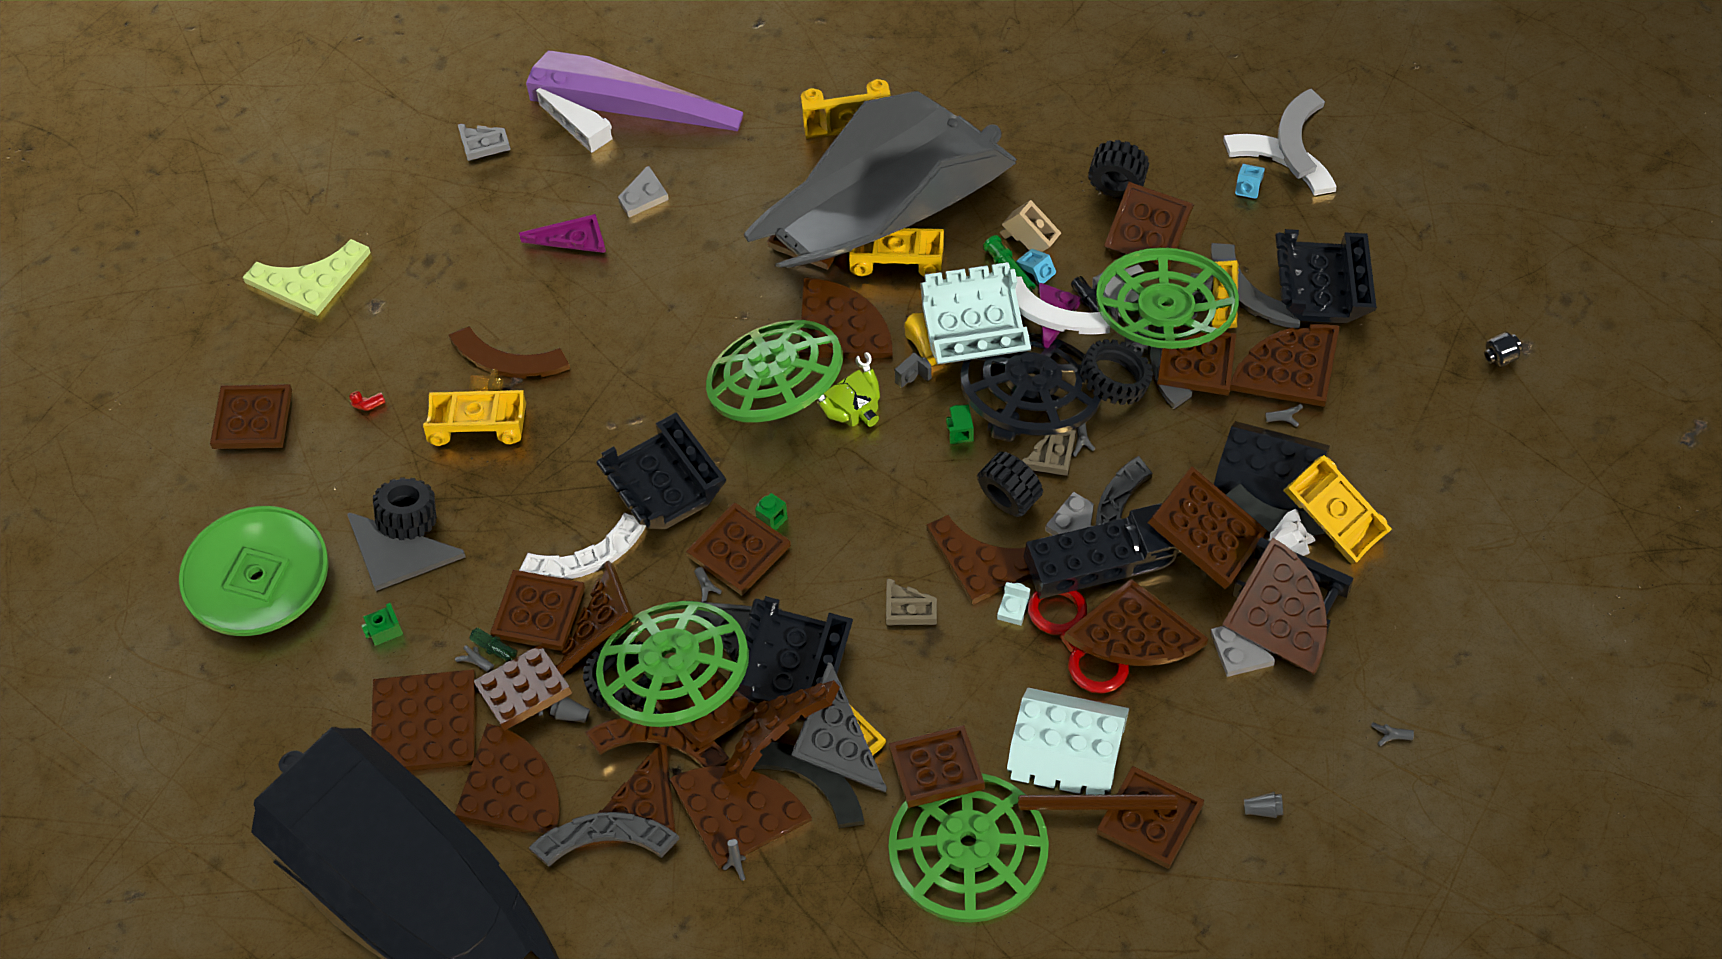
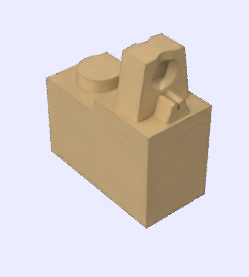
M1032 200L1015 209L1002 223L1004 229L999 232L1005 239L1013 236L1016 241L1020 240L1029 250L1035 249L1040 252L1051 247L1061 234Z

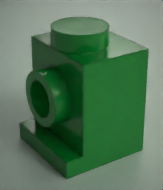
M969 404L950 407V417H946L950 445L974 441V427Z
M772 493L763 497L756 505V517L774 530H777L788 519L786 502Z
M391 603L386 604V608L363 616L365 624L361 625L366 639L371 637L375 646L403 635Z

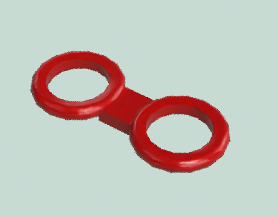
M1077 590L1059 594L1074 602L1077 614L1070 622L1054 624L1041 616L1038 605L1044 598L1039 599L1037 591H1035L1028 602V614L1032 623L1041 631L1051 635H1060L1061 640L1071 652L1068 660V670L1073 681L1081 688L1092 693L1111 692L1124 684L1129 674V665L1117 663L1118 672L1116 676L1104 682L1088 679L1079 668L1081 657L1087 653L1064 639L1065 632L1087 615L1088 606L1084 597Z

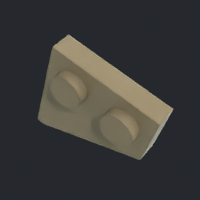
M1071 430L1055 435H1045V438L1034 446V451L1027 458L1024 457L1022 461L1034 471L1068 476L1076 431Z
M887 579L886 625H937V598L919 593L916 589L909 586L907 589L896 585L895 580Z

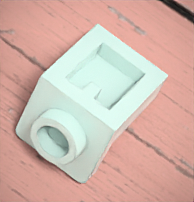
M1006 582L997 619L1021 626L1030 600V588L1020 583Z

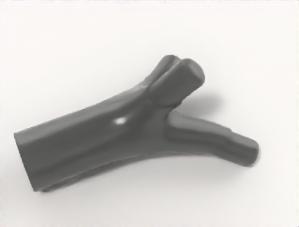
M1300 404L1287 410L1265 413L1266 422L1286 421L1297 427L1299 423L1292 418V415L1301 410L1303 406Z
M1086 423L1077 428V443L1072 453L1074 457L1077 456L1083 445H1086L1091 451L1095 450L1087 436Z
M696 568L694 572L701 586V602H706L709 591L721 594L722 590L711 583L704 568Z
M465 645L463 649L468 655L455 657L456 662L466 661L473 663L487 673L491 672L494 668V664L479 654L478 647H474L472 650Z
M1374 722L1371 724V727L1384 733V737L1378 742L1379 746L1394 739L1413 740L1414 730L1392 728L1387 724L1381 726Z
M731 839L727 842L729 859L722 868L727 870L729 867L734 866L740 880L743 881L746 878L741 861H745L746 857L740 854L738 841Z

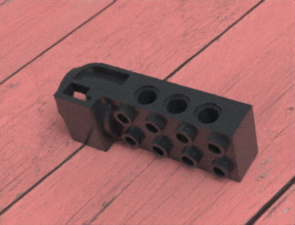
M1162 503L1131 510L1129 516L1124 519L1026 542L1023 557L1039 599L1160 570L1173 563L1176 557L1182 555V552L1148 524V521Z

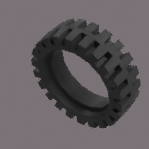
M1104 339L1103 342L1099 340L1090 346L1080 365V375L1083 377V383H1088L1087 389L1089 391L1094 389L1093 394L1095 396L1102 395V400L1107 401V399H1110L1112 404H1116L1119 401L1120 405H1125L1126 402L1130 405L1134 401L1138 402L1147 391L1153 376L1152 366L1147 364L1149 360L1146 357L1141 358L1143 354L1141 351H1134V346L1130 345L1128 348L1123 341L1118 344L1117 340L1112 339L1110 343L1108 339ZM1099 360H1109L1119 363L1133 374L1136 383L1123 384L1110 379L1098 368L1096 362Z
M619 640L617 645H622L625 640ZM633 640L631 644L642 645L643 642L638 641L635 643ZM595 651L591 654L593 659L588 658L586 661L587 666H584V684L594 704L596 703L601 709L604 707L606 711H611L598 687L596 669L600 653ZM618 654L606 656L603 673L611 666L617 664ZM626 654L625 661L639 662V654ZM643 674L636 684L649 689L652 680ZM628 688L619 689L613 694L616 700L629 708L633 704L635 708L640 707L639 701L641 700L644 703L646 702V698L633 693Z

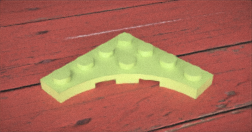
M350 239L331 256L304 266L274 267L256 262L243 276V279L248 285L318 316L371 252L368 246Z

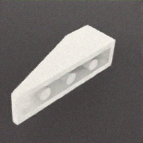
M541 88L536 90L539 105L591 153L612 140V126L606 118H602L596 112Z

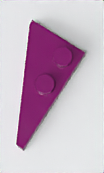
M596 214L519 232L521 243L601 253L606 252Z
M1043 283L1039 284L1038 294L1042 301L1069 311H1076L1079 307L1081 297ZM1041 325L1042 343L1045 348H1049L1060 331Z

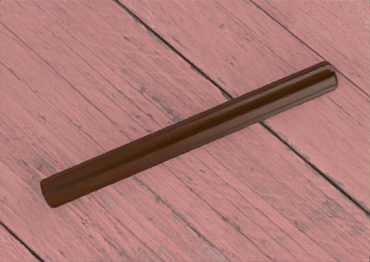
M1175 794L1020 795L1018 797V808L1020 810H1176L1178 807V797Z

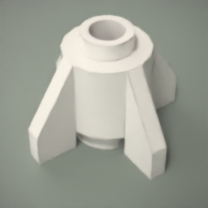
M1294 509L1286 513L1274 531H1271L1269 541L1273 537L1292 551L1305 556L1310 553L1308 544L1314 542L1315 538L1307 533L1305 527L1300 522L1298 510Z

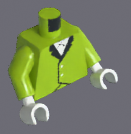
M864 353L867 360L866 363H862L859 356L855 360L856 365L863 368V372L857 370L829 388L818 398V405L829 419L842 423L845 422L849 426H855L864 421L871 427L878 422L879 416L875 412L878 410L880 389L873 368L869 367L872 359L869 353Z

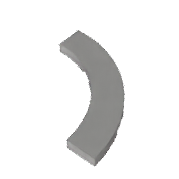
M1312 89L1301 93L1287 106L1278 129L1279 149L1284 155L1286 165L1298 179L1315 172L1317 167L1307 154L1302 142V126L1305 120L1317 110L1323 108L1325 101Z

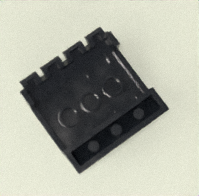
M1285 229L1284 233L1279 232L1275 234L1276 248L1278 249V267H1280L1279 281L1282 286L1280 288L1281 302L1286 305V309L1297 319L1311 322L1349 323L1376 310L1367 233L1345 232L1341 244L1296 242L1299 230Z
M677 412L656 423L658 434L619 456L617 455L616 448L613 446L602 452V458L596 461L602 473L607 475V480L614 490L620 492L619 497L628 509H632L631 513L637 522L651 529H667L707 507L726 482L725 476Z
M1235 421L1230 428L1218 465L1214 485L1226 495L1237 485L1241 484L1255 498L1272 507L1288 511L1294 509L1300 512L1305 511L1304 508L1300 509L1284 492V489L1318 457L1322 455L1327 457L1330 445Z
M765 596L764 600L754 599L749 614L752 618H748L744 629L749 649V661L745 676L736 690L750 701L757 703L767 702L781 695L786 696L800 689L804 690L814 687L821 682L828 663L833 665L837 675L853 619L829 613L825 622L779 610V599ZM739 647L735 657L736 660H738L739 657Z

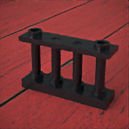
M1260 537L1256 544L1254 558L1260 560L1270 541ZM1295 552L1308 570L1311 571L1318 586L1328 590L1323 600L1327 616L1337 596L1348 597L1354 578ZM1239 579L1236 580L1233 596L1239 597L1246 584ZM1326 619V620H1327V634H1328L1331 620Z

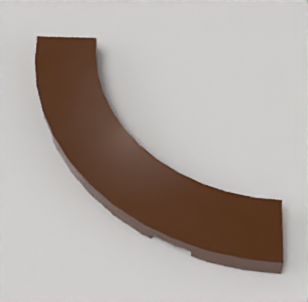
M470 326L448 335L453 346L464 358L475 363L478 368L499 376L527 378V376L541 375V377H546L570 369V365L561 348L540 354L520 355L503 352L489 346L473 332Z
M620 718L606 721L585 732L586 737L599 755L621 745L649 742L677 749L695 760L702 768L723 766L730 760L715 741L699 749L675 726H644Z

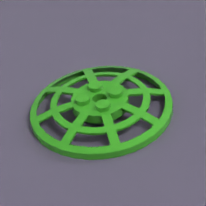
M1149 248L1124 255L1105 269L1097 284L1096 302L1102 318L1120 335L1151 347L1177 349L1198 346L1223 334L1235 320L1239 305V294L1231 276L1214 261L1191 251L1175 248ZM1158 260V271L1144 273L1132 278L1124 270L1128 266L1140 262ZM1168 260L1188 263L1203 269V271L1196 278L1183 273L1168 271ZM1117 274L1126 283L1119 291L1117 300L1103 297L1107 284ZM1213 275L1225 287L1229 298L1215 301L1212 292L1203 283ZM1159 279V283L1146 288L1140 285V283L1148 280ZM1169 279L1189 283V285L1184 288L1180 285L1169 283ZM1131 289L1139 294L1138 303L1124 302L1126 295ZM1198 289L1204 295L1207 302L1195 304L1192 294ZM1104 305L1118 308L1121 318L1128 326L1122 327L1115 322L1106 312ZM1231 306L1228 320L1218 329L1209 326L1214 319L1216 309ZM1125 310L1138 311L1143 319L1134 323ZM1209 310L1204 322L1200 323L1192 319L1194 312ZM1152 324L1162 327L1164 334L1151 332L1144 328ZM1182 325L1193 328L1190 331L1174 334L1173 331L1174 327ZM1134 332H1139V333H1141V334H1144V335H1146V336L1153 337V338L1165 339V341H1164V340H1156V339L1146 338V337L1140 336V335H1138V334H1135ZM1200 332L1207 334L1194 339L1175 341V339L1187 338Z
M787 320L762 326L731 343L713 362L706 380L708 398L716 411L732 420L765 422L783 418L809 406L831 387L842 367L843 350L832 330L816 322ZM798 329H815L828 336L813 338L807 332ZM782 334L776 340L765 342L763 339L767 336ZM794 334L804 338L806 341L792 344L788 339ZM750 344H756V347L748 354H739ZM833 344V357L829 367L817 363L819 356L818 345ZM811 347L809 360L799 359L797 351ZM733 362H743V369L731 376L730 370ZM726 364L724 368L725 381L713 390L714 376L718 368ZM797 367L803 368V370L800 373H798L795 377H793L791 380H786V378L789 377L796 370ZM811 371L824 375L811 389L795 398L791 388L803 381ZM746 376L747 380L751 383L748 389H744L736 385L735 382ZM778 384V386L770 389L758 390L759 386ZM729 388L733 393L744 397L741 408L737 409L724 404L717 396ZM782 393L787 402L768 409L750 410L754 398H765Z
M695 601L669 602L636 614L609 637L601 650L597 662V683L606 704L620 717L644 726L667 727L681 725L706 716L732 696L745 676L749 661V649L745 634L740 625L722 609ZM685 609L683 613L667 614L654 619L650 617L669 610ZM697 610L711 612L722 617L729 624L714 627L706 619L694 614ZM668 620H678L676 626L670 629L660 631L656 625ZM689 621L700 624L707 630L693 635L685 629ZM638 622L642 623L626 638L622 645L613 646L618 638L630 627ZM647 629L651 636L642 645L631 644L644 630ZM735 631L739 643L737 663L722 658L723 643L720 635ZM713 638L715 644L714 655L701 653L699 643ZM668 653H676L669 658H664ZM618 654L617 670L620 677L607 687L604 681L603 665L607 655ZM639 654V664L626 672L624 665L625 655ZM699 663L708 664L709 667L705 672L693 681L690 674L694 672ZM718 667L733 672L720 690L707 700H704L698 688L711 679ZM644 673L652 682L650 688L646 689L637 685L632 679ZM680 680L683 684L680 688L660 691L662 683H673ZM625 685L633 693L646 698L643 712L624 706L614 698L613 694ZM689 694L695 706L674 713L653 714L657 700L673 699Z
M983 773L981 774L984 781L1010 790L1012 794L1002 801L989 793L976 791L919 805L924 811L920 814L915 824L913 837L897 840L901 819L908 809L905 801L893 820L889 835L890 864L895 879L904 893L925 911L939 918L955 922L973 923L988 921L1013 911L1025 902L1038 887L1048 861L1049 841L1047 829L1038 810H1030L1038 825L1040 836L1024 835L1021 822L1011 808L1018 803L1020 795L1026 794L1005 780ZM962 798V810L948 815L939 808L940 805L948 801ZM972 798L983 799L996 806L989 813L984 814L973 810ZM1005 813L1011 820L1016 834L1000 833L995 821ZM930 815L941 823L937 835L921 836L923 825ZM966 836H971L976 842L972 846H965L961 843V840ZM1000 844L1016 845L1014 856L1008 866L997 858ZM937 846L941 859L932 868L924 859L921 847ZM1024 846L1040 847L1037 867L1030 880L1024 885L1014 874L1022 860ZM913 848L916 862L925 874L924 878L915 888L902 871L897 855L899 850ZM989 866L999 874L989 881L975 884V872L982 871ZM950 867L953 870L964 873V884L948 881L940 875ZM1005 881L1017 893L999 905L976 910V893L992 890ZM933 883L948 891L965 894V910L941 906L926 898L924 894Z

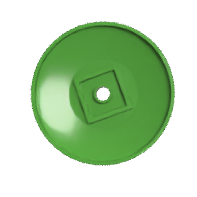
M256 506L234 511L206 527L187 549L179 573V587L182 599L190 613L201 624L216 632L233 636H252L271 632L298 618L318 597L328 573L327 548L317 528L308 519L294 511L275 506ZM263 573L261 578L257 580L251 579L253 574Z

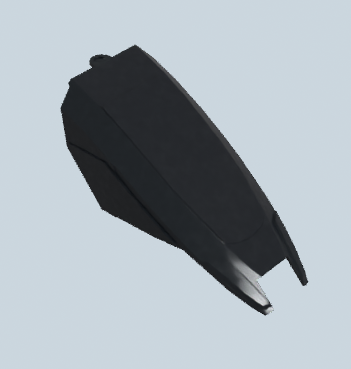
M331 727L304 753L297 750L286 753L278 764L282 774L254 799L255 812L251 833L272 858L273 863L332 924L380 958L523 959L532 951L539 959H559L541 923L519 890L501 869L498 860L426 785L409 772L363 729Z

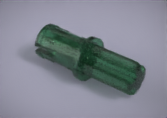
M480 628L472 630L469 637L470 641L486 649L487 654H494L506 662L513 660L510 658L511 656L516 658L518 651L500 641V637H493Z

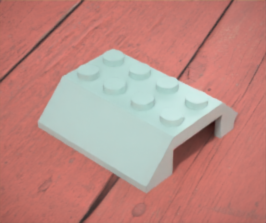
M1008 262L993 264L991 273H989L988 266L969 268V276H966L965 269L946 271V279L944 280L941 272L925 274V282L920 283L922 308L930 348L937 364L1031 350L1027 327H1023L1015 291L1017 285L1015 269L1010 270Z
M1027 688L1022 698L1010 747L1007 770L1012 772L1011 780L1029 783L1030 776L1035 775L1034 785L1055 789L1056 780L1061 781L1059 790L1081 794L1083 785L1087 786L1085 795H1105V792L1111 793L1115 765L1129 708Z

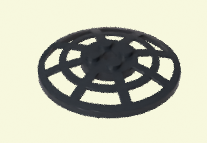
M1028 333L1030 345L1044 349L1041 354L1023 351L1017 352V355L1010 359L997 355L964 360L960 373V386L965 399L984 419L1012 432L1042 436L1068 432L1089 421L1097 412L1101 403L1102 395H1094L1092 399L1081 391L1083 377L1080 375V364H1077L1068 354L1058 348L1071 353L1081 361H1083L1085 354L1074 346L1056 338L1049 348H1045L1044 344L1040 343L1042 342L1041 334ZM1056 353L1069 364H1057L1050 357ZM971 360L985 361L983 367L984 380L970 384L968 369ZM992 362L1004 365V373L991 376L990 368ZM1062 372L1075 373L1076 381L1074 386L1062 380ZM1005 382L1014 393L1012 396H1009L996 384ZM988 387L996 397L1007 403L1002 414L987 406L975 392ZM1059 388L1069 393L1056 401H1053L1051 395ZM1023 396L1041 398L1043 403H1031L1021 399ZM1075 398H1078L1087 405L1086 409L1079 414L1065 420H1059L1056 409L1068 405ZM1016 407L1030 411H1046L1050 422H1025L1013 419L1011 416Z

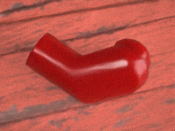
M359 391L349 395L350 404L354 408L364 411H370L386 403L381 392L370 398L362 397Z

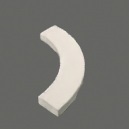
M1256 134L1224 136L1223 141L1229 157H1258L1263 155L1271 157L1273 161L1287 166L1284 161V155L1279 149L1277 138ZM1307 152L1317 167L1315 172L1302 177V179L1308 184L1313 195L1336 192L1337 186L1327 169Z
M1017 277L1015 291L1020 314L1027 319L1062 332L1067 329L1079 331V334L1110 333V326L1102 318L1100 312H1075L1050 305L1036 297L1026 287L1022 277Z
M624 513L617 525L597 545H591L583 550L574 552V555L565 557L527 553L519 571L568 580L594 573L604 568L607 561L612 563L626 553L641 536L646 525H640L633 515Z

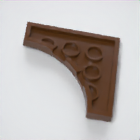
M949 515L926 524L928 533L972 605L1004 591L1006 582L1021 583L1031 578L1023 557L1025 547L1004 548L983 543L962 531Z
M834 680L818 683L808 689H800L786 696L781 695L776 699L760 702L754 708V714L750 722L745 726V732L741 740L736 744L735 751L725 766L726 769L721 780L727 786L745 781L762 756L760 750L767 747L772 740L776 741L790 729L789 725L797 721L800 715L806 718L821 709L831 706L840 688Z

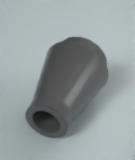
M565 697L553 704L550 715L555 716V719L582 723L587 722L590 713L589 708L582 706L569 697Z
M1271 792L1244 799L1245 815L1251 814L1272 818L1283 815L1282 794Z

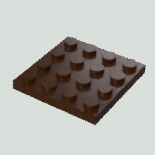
M1193 466L1187 470L1148 521V524L1158 533L1164 536L1224 589L1232 583L1255 550L1260 537L1263 538L1267 532L1262 525Z
M474 669L373 679L371 737L408 771L472 765L476 755V687L474 684L476 673Z

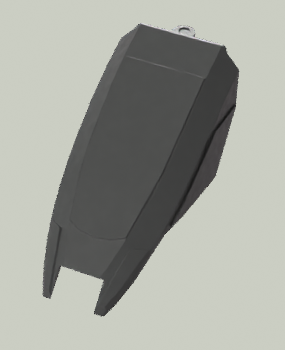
M919 91L865 101L823 154L806 181L762 214L744 233V237L748 242L776 235L784 245L797 255V257L776 263L775 266L779 268H790L850 252L854 248L892 234L937 213L994 180L1016 164L1017 159L997 144L1002 134L1001 129L997 125L986 126L980 131L961 116L954 115Z

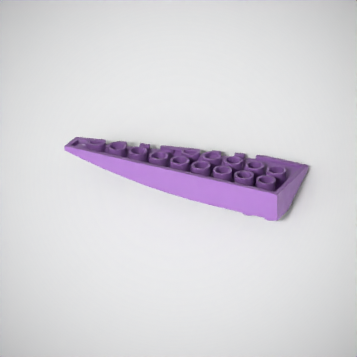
M548 50L532 67L526 82L530 100L537 102L539 101L536 90L541 88L582 107L598 111L738 131L743 118L742 111L584 55Z

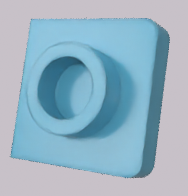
M1243 164L1238 174L1235 194L1256 199L1265 168Z
M1035 249L1029 250L1016 261L1023 271L1034 275L1038 285L1040 283L1044 284L1056 274L1050 255Z

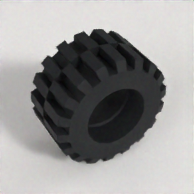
M1110 140L1106 143H1101L1095 149L1088 172V179L1091 180V185L1096 187L1097 191L1103 192L1104 195H1110L1112 198H1123L1128 182L1144 186L1149 168L1148 156L1145 155L1143 150H1139L1138 146L1131 145L1130 142H1121L1120 140L1113 142Z
M1001 451L997 453L977 474L978 483L985 495L998 508L1016 517L1023 516L1043 495L1041 482L1033 470L1022 460L1007 452Z
M405 477L398 480L392 479L389 483L382 484L381 488H377L375 495H373L375 524L384 536L389 535L391 539L399 538V540H405L409 538L412 540L417 536H424V532L432 530V526L436 523L435 494L431 490V486L425 484L422 480L416 481V478L405 479Z

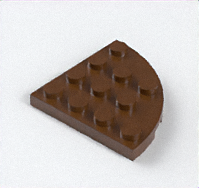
M804 278L801 320L816 322L832 330L843 350V358H856L857 356L865 358V352L869 353L871 358H893L892 340L888 326L880 312L871 302L856 291L841 284L821 279ZM800 329L810 334L813 338L828 336L815 329ZM800 337V342L806 341L804 338ZM832 343L818 345V358L833 357ZM811 347L800 350L799 358H810Z
M1313 324L1309 328L1294 330L1292 327L1268 336L1251 348L1249 354L1238 364L1231 380L1230 390L1325 407L1340 326Z
M1272 537L1222 625L1306 672L1315 675L1324 653L1327 635L1326 610L1323 597L1311 571L1308 570L1295 552Z
M1132 579L1065 632L1064 636L1065 640L1088 654L1110 662L1134 666H1153L1175 662L1196 653L1206 646L1208 638Z
M487 723L455 815L462 821L541 837L551 829L559 827L558 789L548 764L530 743L512 731H503L502 727Z
M725 766L697 768L669 778L672 787L718 870L729 859L727 845L729 840L736 839L740 854L746 856L812 821V817L805 806L792 792L777 781L752 770L745 781L728 786L721 780L726 769Z

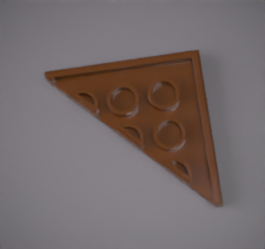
M610 561L605 563L604 567L606 570L602 579H597L590 593L592 599L588 607L583 608L576 622L578 628L573 638L569 636L562 651L564 655L562 661L555 665L561 675L566 673L634 617L616 569Z
M659 744L650 756L648 755L637 767L632 777L626 783L624 782L616 791L604 809L598 813L619 812L634 814L636 817L654 820L676 833L671 783L669 780L667 746ZM599 841V842H593V843H590V844H586V845H583V846H580V847L600 845V844H607V843H614V842H621V841Z

